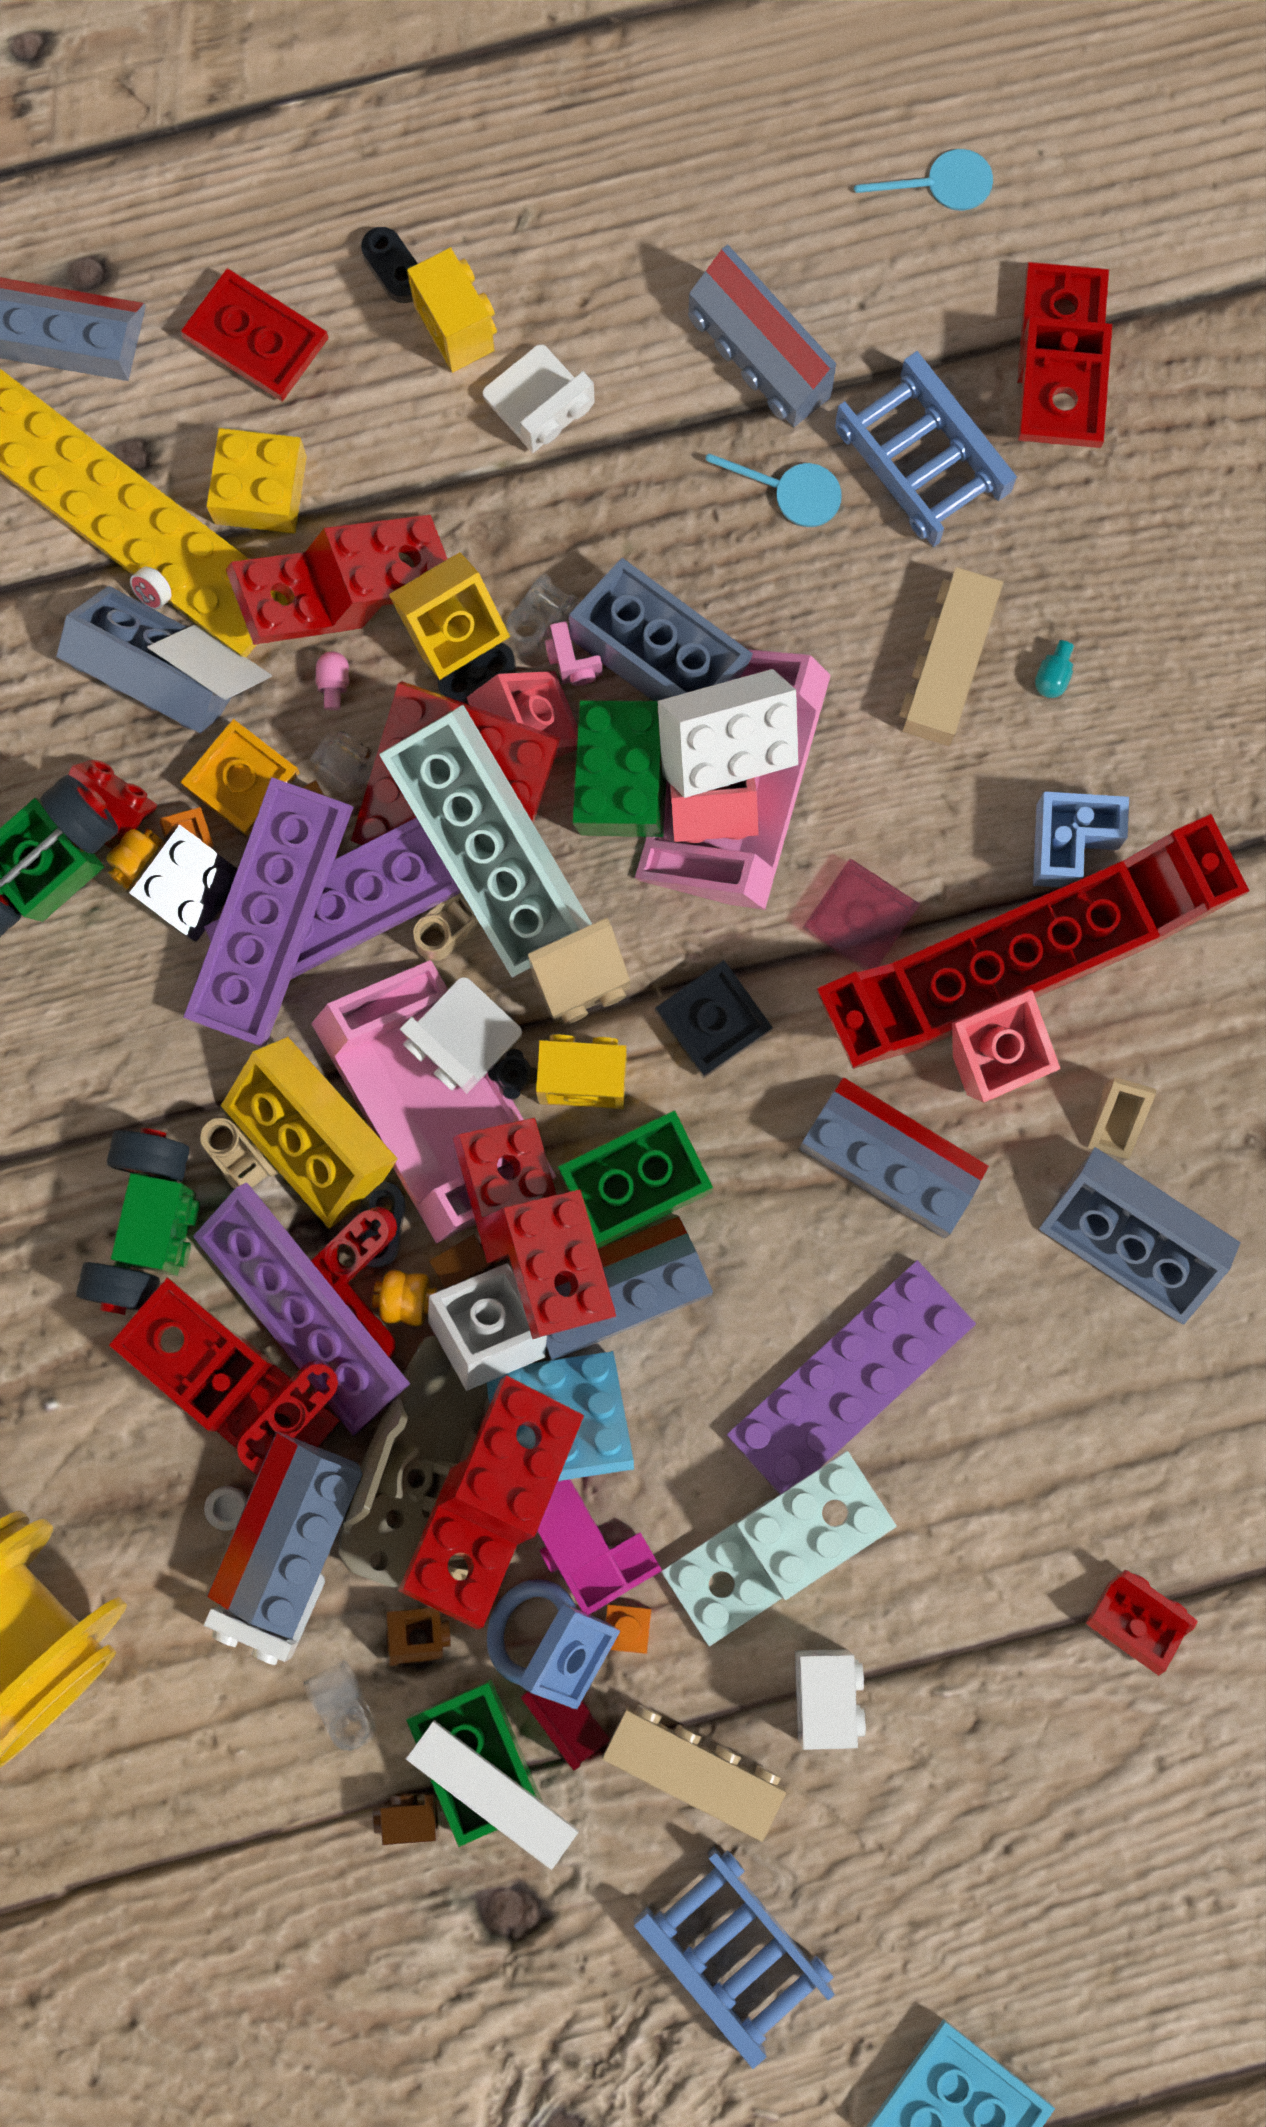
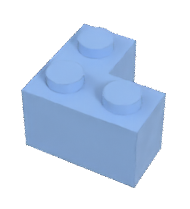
M1043 792L1036 804L1033 886L1062 888L1082 879L1084 875L1085 848L1119 850L1128 838L1129 797Z

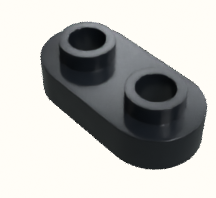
M376 227L369 230L361 242L365 263L393 301L398 303L413 302L409 278L405 281H399L396 278L402 273L408 274L407 269L418 263L394 230L387 227ZM379 242H386L388 244L384 249L375 248V245Z
M501 642L444 678L438 679L437 683L440 694L469 705L466 697L497 674L516 673L517 665L514 653L509 646ZM495 663L503 665L502 669L497 672L489 670L490 666ZM463 683L467 685V688L462 692L453 690L457 684Z
M389 1182L380 1183L361 1200L359 1214L370 1208L377 1207V1203L381 1198L391 1199L392 1206L389 1211L393 1214L397 1224L396 1235L392 1241L385 1246L381 1254L376 1255L366 1265L371 1268L388 1266L394 1261L399 1250L406 1202L402 1192ZM377 1219L372 1221L371 1228L359 1237L363 1242L367 1238L379 1234L378 1228L381 1224Z

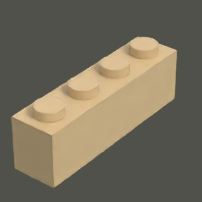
M958 567L955 568L951 581L943 578L936 599V603L942 604L943 607L939 618L931 616L923 639L931 642L927 656L918 655L911 678L919 680L915 694L906 692L899 714L900 717L906 718L902 732L950 747L958 727L1003 581Z
M638 1704L635 1711L626 1706L603 1753L602 1760L761 1842L764 1841L787 1793L785 1788L779 1785L780 1776L757 1765L754 1772L738 1764L741 1756L720 1745H717L715 1751L699 1744L701 1736L686 1727L677 1725L675 1731L659 1723L661 1715L645 1706Z

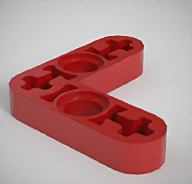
M373 1207L358 1214L311 1262L344 1303L353 1310L354 1315L363 1326L365 1325L367 1331L379 1343L387 1356L392 1359L396 1349L394 1338L348 1285V1282L391 1242L396 1235L397 1224L393 1214L385 1208ZM377 1219L381 1224L378 1228L379 1234L367 1238L363 1242L359 1237L364 1235L371 1228V1222ZM341 1244L350 1246L355 1253V1263L352 1267L344 1266L338 1260L337 1250Z
M315 1360L302 1366L239 1434L236 1442L238 1457L257 1476L274 1435L271 1434L265 1440L264 1447L266 1453L263 1455L257 1452L251 1456L247 1455L249 1447L246 1441L249 1438L258 1441L263 1437L267 1430L261 1424L265 1420L268 1421L275 1432L277 1431L294 1438L337 1391V1375L329 1364L324 1361ZM313 1372L317 1376L323 1372L327 1373L324 1379L327 1388L323 1391L315 1388L307 1396L308 1400L313 1403L309 1408H306L300 1397L291 1393L296 1387H298L301 1394L309 1388L310 1382L307 1377L310 1373ZM286 1402L297 1405L300 1411L297 1421L288 1426L277 1423L274 1418L276 1408Z

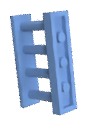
M916 351L904 360L900 375L901 384L861 412L855 414L845 401L841 403L837 410L835 428L840 438L847 445L851 443L854 445L910 517L909 523L915 534L920 539L926 538L932 547H935L940 543L944 527L940 523L984 491L986 493L991 492L1000 501L1012 492L1017 476L920 353ZM909 397L912 399L917 398L926 409V415L880 446L866 428ZM934 428L936 430L942 429L950 440V447L907 477H904L891 459ZM958 460L962 462L967 461L975 471V478L929 509L916 490Z
M714 1846L708 1852V1857L715 1865V1868L665 1913L659 1911L654 1915L647 1906L634 1918V1927L751 2068L754 2069L767 2057L765 2047L762 2045L766 2040L764 2034L816 1987L829 2001L835 1995L829 1983L834 1976L817 1956L811 1961L741 1879L740 1876L745 1870L728 1850L721 1855ZM728 1881L745 1903L694 1949L689 1946L684 1951L673 1938L678 1933L676 1927ZM758 1917L775 1938L724 1984L719 1981L713 1986L703 1974V1971L707 1968L705 1963L751 1921ZM787 1952L803 1970L804 1974L753 2020L748 2017L743 2022L732 2009L737 2004L735 1998Z

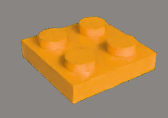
M233 719L180 783L190 793L248 837L252 832L271 777L291 784L300 774V771L287 759Z

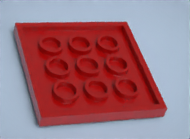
M401 681L397 684L351 842L364 845L417 818L379 754L461 705H464L533 823L561 738Z

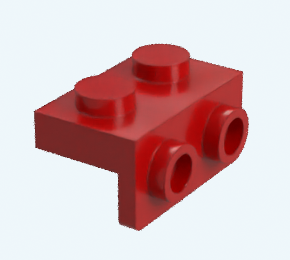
M91 759L73 765L68 775L80 781L88 789L92 788L106 802L108 806L106 809L118 826L117 834L105 842V845L110 849L120 845L127 831L131 829L137 830L143 817L154 813L157 804L147 797V793L141 787L126 783L114 774V770L108 764L102 761Z
M1124 1570L1108 1582L1085 1624L1159 1676L1167 1670L1184 1636L1195 1629L1198 1621L1188 1614L1185 1607L1180 1603L1167 1599L1153 1589L1145 1578Z

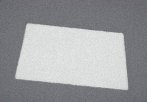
M198 625L190 626L147 646L148 649L224 700L272 677L270 673L246 657H241Z

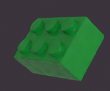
M580 700L573 825L581 836L663 837L667 780L662 776L658 701Z
M675 1110L558 1166L559 1173L568 1191L581 1190L597 1249L711 1194L713 1191V1186Z
M492 1679L413 1713L406 1719L416 1744L435 1720L543 1802ZM430 1778L458 1847L498 1830Z

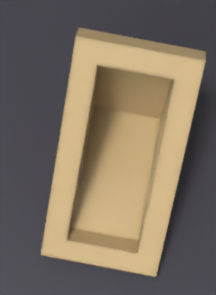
M1114 1077L1105 1084L1088 1142V1148L1093 1149L1096 1147L1104 1153L1129 1160L1155 1098L1156 1089Z

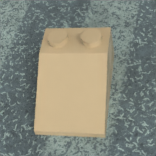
M608 917L528 954L533 980L554 1024L562 1020L565 1025L574 1023L588 1014L586 1009L598 1003H602L603 1007L615 1004L626 997L624 991L630 989V978Z

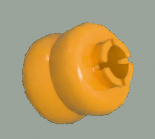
M136 829L127 831L120 845L110 850L106 856L107 862L113 868L108 874L118 884H123V887L127 890L163 840L149 829H146L144 834Z
M390 1270L385 1274L383 1282L377 1280L375 1283L374 1292L380 1295H373L372 1307H379L380 1318L386 1323L403 1322L410 1326H420L424 1323L426 1314L429 1311V1295L437 1293V1288H430V1279L424 1273L407 1274L400 1270Z

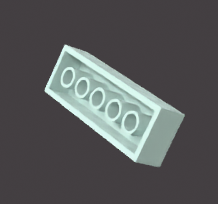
M464 705L454 709L379 754L512 978L530 968L529 953L592 925Z

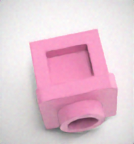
M566 621L550 625L552 639L544 640L549 664H558L562 684L571 683L573 686H583L594 682L596 677L602 675L600 656L575 660Z

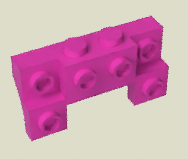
M571 1479L557 1482L538 1528V1533L546 1545L539 1552L551 1573L557 1570L561 1572L582 1612L586 1614L593 1613L662 1571L641 1532L610 1549Z

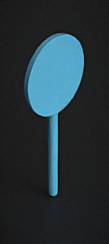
M955 149L945 152L936 159L931 167L929 178L855 185L854 191L856 193L929 186L932 195L940 204L952 210L965 211L981 205L987 199L993 185V174L988 162L978 153L967 149Z
M707 454L705 457L707 462L777 488L776 498L779 509L788 520L796 525L803 527L821 526L830 521L840 507L842 494L839 482L828 469L812 463L796 465L787 470L780 480H777L712 454Z

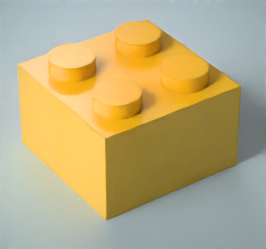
M450 247L407 269L414 307L452 373L495 351L493 335L497 333V330L491 318L495 313L487 295L484 292L478 295L472 285L475 282V277L465 258L458 260Z
M219 428L207 500V508L214 524L295 534L307 459L301 437Z
M461 552L389 594L421 658L439 680L510 638L479 572Z
M562 1034L550 1035L549 1041L539 1040L536 1086L539 1104L624 1109L627 1045H618V1039L611 1037H594L592 1043H577L574 1036Z

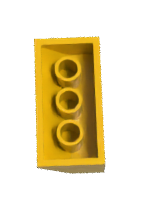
M289 1037L253 1051L221 1104L225 1112L329 1229L340 1222L361 1203V1200L382 1183L398 1160Z

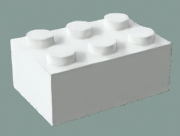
M773 669L658 701L662 776L684 798L798 765L796 689Z

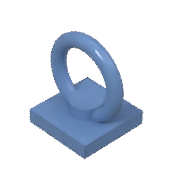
M534 1579L514 1586L499 1600L488 1624L487 1649L493 1666L508 1681L520 1685L530 1693L578 1709L618 1637L620 1630L608 1622L577 1610L571 1596L560 1585L549 1580ZM533 1597H543L554 1603L558 1613L528 1667H521L515 1664L506 1652L504 1644L505 1627L511 1613L519 1604Z

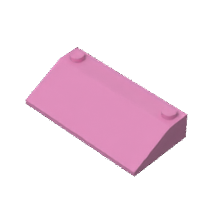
M749 650L753 653L752 658L740 678L773 669L796 689L798 765L755 777L759 835L747 836L740 840L719 838L706 839L699 843L674 842L669 782L666 781L664 836L646 837L635 878L638 881L728 905L765 910L831 675L811 655Z
M429 960L326 1004L311 1025L370 1128L398 1158L393 1168L437 1244L476 1224L452 1138L458 1134L524 1119L513 1100L507 1099L504 1096V1089L497 1081H491L488 1073L467 1094L458 1085L451 1091L433 1074L438 1067L427 1056L422 1061H419L403 1045L408 1038L402 1033L400 1028L411 1016L418 1022L448 991L433 962ZM499 1158L497 1162L499 1174L503 1178L511 1180L514 1175L512 1164L504 1158ZM548 1162L551 1176L554 1180L557 1176Z

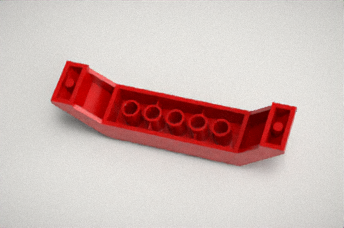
M1209 814L1173 830L1167 836L1117 864L893 963L860 972L854 971L818 987L816 991L851 1067L855 1069L917 1051L952 1036V1022L1028 989L1033 991L1035 998H1038L1146 950L1244 896L1250 890L1212 814Z

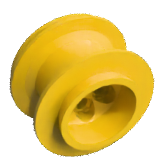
M20 1510L0 1519V1768L19 1754L63 1714L110 1664L116 1655L115 1649L111 1645L102 1647L99 1643L117 1623L127 1607V1604L121 1597H116L96 1609L81 1622H78L27 1568L48 1542L53 1532V1526L46 1519H39L29 1524L30 1519Z

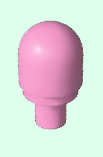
M335 651L322 654L316 663V685L318 686V691L324 693L325 710H340L341 693L346 692L347 686H349L348 661L342 654Z

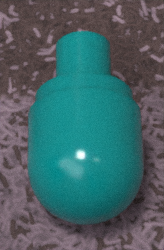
M1059 640L1054 654L1046 655L1045 660H1042L1035 678L1036 689L1042 696L1057 698L1066 691L1073 674L1072 669L1074 665L1069 661L1074 649L1072 643Z

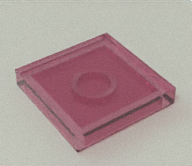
M850 858L803 926V929L864 970L879 967L920 906V903Z

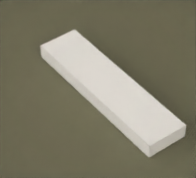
M435 1720L406 1758L407 1761L551 1870L579 1833V1830Z

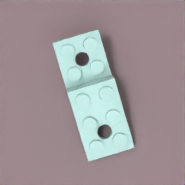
M846 1451L776 1498L769 1499L661 1572L708 1646H711L783 1598L786 1601L896 1528L897 1525L850 1453ZM830 1500H839L847 1508V1517L841 1525L830 1526L823 1519L822 1509ZM720 1571L729 1573L734 1580V1589L726 1597H717L709 1589L711 1576Z

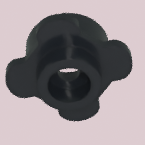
M511 1049L499 1064H495L488 1071V1077L491 1081L498 1082L504 1089L503 1094L507 1099L514 1100L520 1096L521 1090L528 1084L533 1085L537 1082V1069L530 1067L528 1061L523 1058L522 1051ZM510 1071H516L517 1077L511 1078L509 1075Z

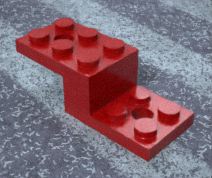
M1028 262L1025 276L1017 383H1022L1018 441L1093 448L1102 447L1105 435L1113 325L1105 323L1109 269ZM1060 299L1069 300L1075 306V312L1069 315L1060 314L1055 309L1054 303ZM1061 393L1067 394L1073 398L1075 407L1070 410H1061L1055 406L1053 397Z
M431 515L323 528L305 552L232 561L225 570L253 645L362 629L381 606L393 604L389 594L448 558ZM398 553L407 554L413 560L414 567H410L402 562ZM271 591L282 593L286 597L288 605L284 606L274 601Z
M535 1117L466 1132L453 1137L486 1261L490 1263L510 1258L532 1340L616 1317L581 1190L557 1195ZM499 1158H504L512 1164L514 1175L511 1180H507L499 1174L497 1170ZM557 1274L566 1276L570 1282L571 1290L567 1297L560 1295L555 1288L554 1280Z
M168 1277L109 1344L112 1349L206 1430L219 1433L235 1448L241 1431L291 1379L290 1376L249 1341L233 1333ZM177 1327L184 1335V1344L177 1352L168 1353L161 1345V1337L167 1329ZM296 1387L291 1392L301 1398L306 1408L313 1404L307 1398L309 1395L307 1391L301 1394L298 1387ZM286 1402L276 1408L274 1415H286L292 1425L299 1418L300 1411L297 1405ZM323 1406L294 1438L319 1448L341 1423V1420ZM267 1420L261 1424L267 1430L263 1437L258 1441L252 1438L246 1441L249 1447L247 1455L251 1456L255 1452L260 1455L266 1453L264 1442L270 1436Z
M507 1375L503 1377L498 1384L467 1459L450 1468L398 1591L477 1630L483 1628L516 1546L536 1536L584 1415ZM525 1425L533 1430L536 1441L532 1449L524 1448L519 1444L516 1437L519 1426ZM453 1555L462 1557L468 1565V1573L464 1580L453 1578L448 1571V1561Z

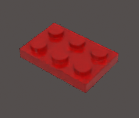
M228 268L180 331L183 339L281 402L284 401L329 339L326 330Z

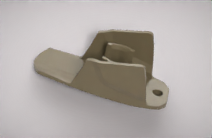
M431 1335L421 1340L403 1374L410 1385L387 1406L360 1467L362 1476L341 1526L338 1554L348 1571L389 1587L401 1585L450 1468L467 1459L479 1431L478 1425L488 1394L487 1383L468 1391L465 1390L436 1335ZM395 1510L397 1515L396 1521L388 1526L386 1516L389 1511ZM379 1551L381 1561L377 1566L372 1567L370 1565V1558L373 1553ZM453 1555L449 1561L461 1560L463 1558Z

